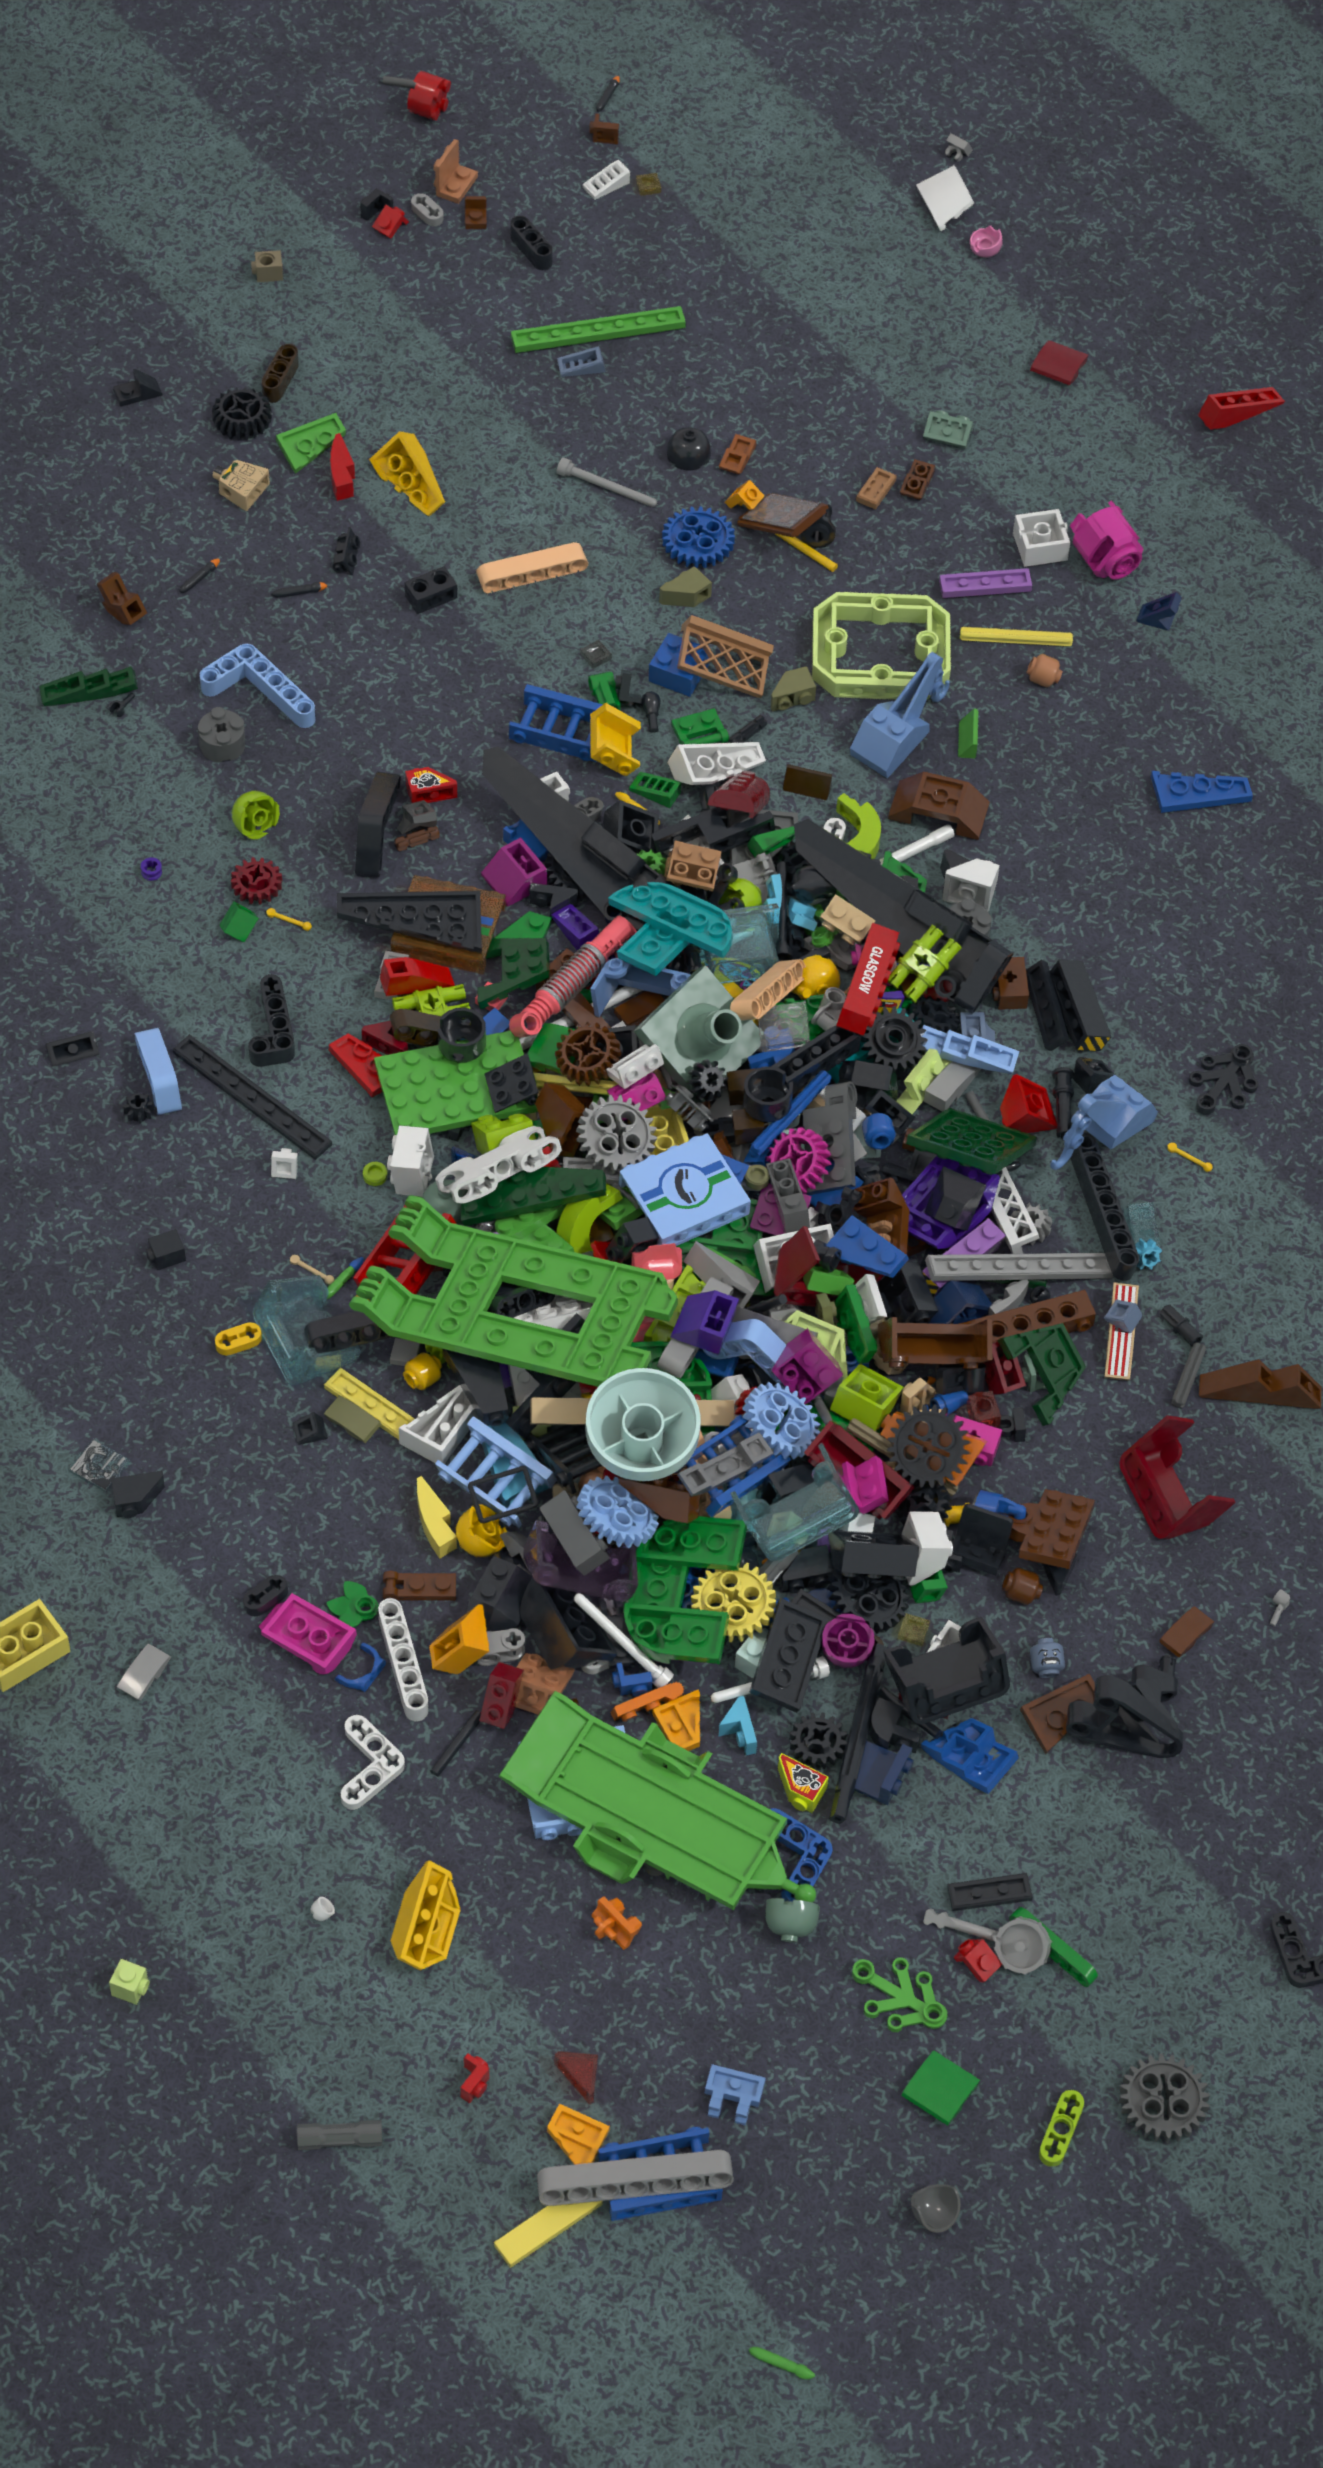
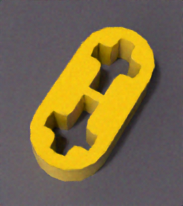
M250 1322L218 1333L215 1337L217 1352L227 1356L257 1346L262 1339L261 1328L259 1325ZM251 1332L254 1334V1338L246 1336V1333ZM227 1340L230 1342V1346H226L222 1341Z

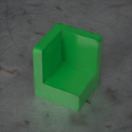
M233 901L221 921L220 927L228 935L245 942L259 918L254 911Z
M941 1570L916 1585H909L915 1603L938 1601L948 1588Z

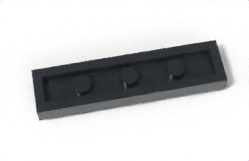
M1041 959L1026 970V976L1044 1047L1049 1051H1053L1068 1041L1069 1037L1048 962Z

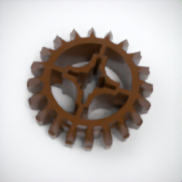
M586 1022L585 1027H581L577 1023L576 1030L573 1031L568 1028V1036L561 1034L562 1042L557 1043L556 1047L558 1050L555 1051L557 1067L560 1069L561 1074L567 1077L568 1081L573 1082L575 1080L579 1086L583 1081H585L588 1087L591 1081H595L599 1085L600 1078L603 1077L605 1080L609 1078L606 1069L612 1068L613 1064L619 1061V1057H621L620 1043L616 1039L615 1034L609 1032L606 1026L601 1028L600 1024L596 1022L591 1027V1024ZM598 1042L604 1044L607 1047L606 1052H603L600 1048H598ZM570 1056H573L576 1060H578V1066H575L570 1062Z

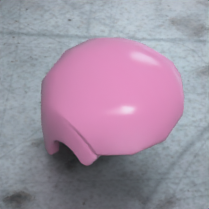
M988 226L973 232L970 238L972 251L980 257L988 258L997 254L1002 247L1001 230H995L992 226Z

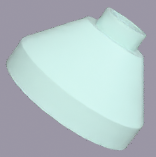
M648 1368L629 1369L608 1378L592 1395L586 1412V1438L595 1458L612 1473L636 1481L657 1480L678 1471L692 1457L699 1440L701 1418L696 1399L680 1380L660 1370Z

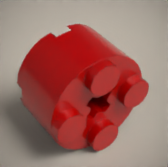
M420 71L413 81L417 83L415 88H410L407 108L414 114L431 120H437L440 111L445 112L449 101L446 99V96L450 89L451 81Z

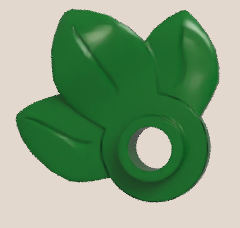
M351 1581L344 1582L345 1596L327 1602L330 1612L339 1617L340 1621L353 1628L362 1621L373 1619L379 1611L378 1602L367 1594L366 1588L361 1584ZM367 1606L370 1610L362 1611L361 1608Z

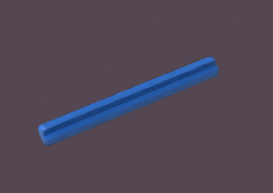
M825 1070L820 1071L792 1101V1108L787 1116L772 1122L754 1140L750 1147L751 1151L756 1155H761L773 1143V1139H776L830 1083L831 1075Z

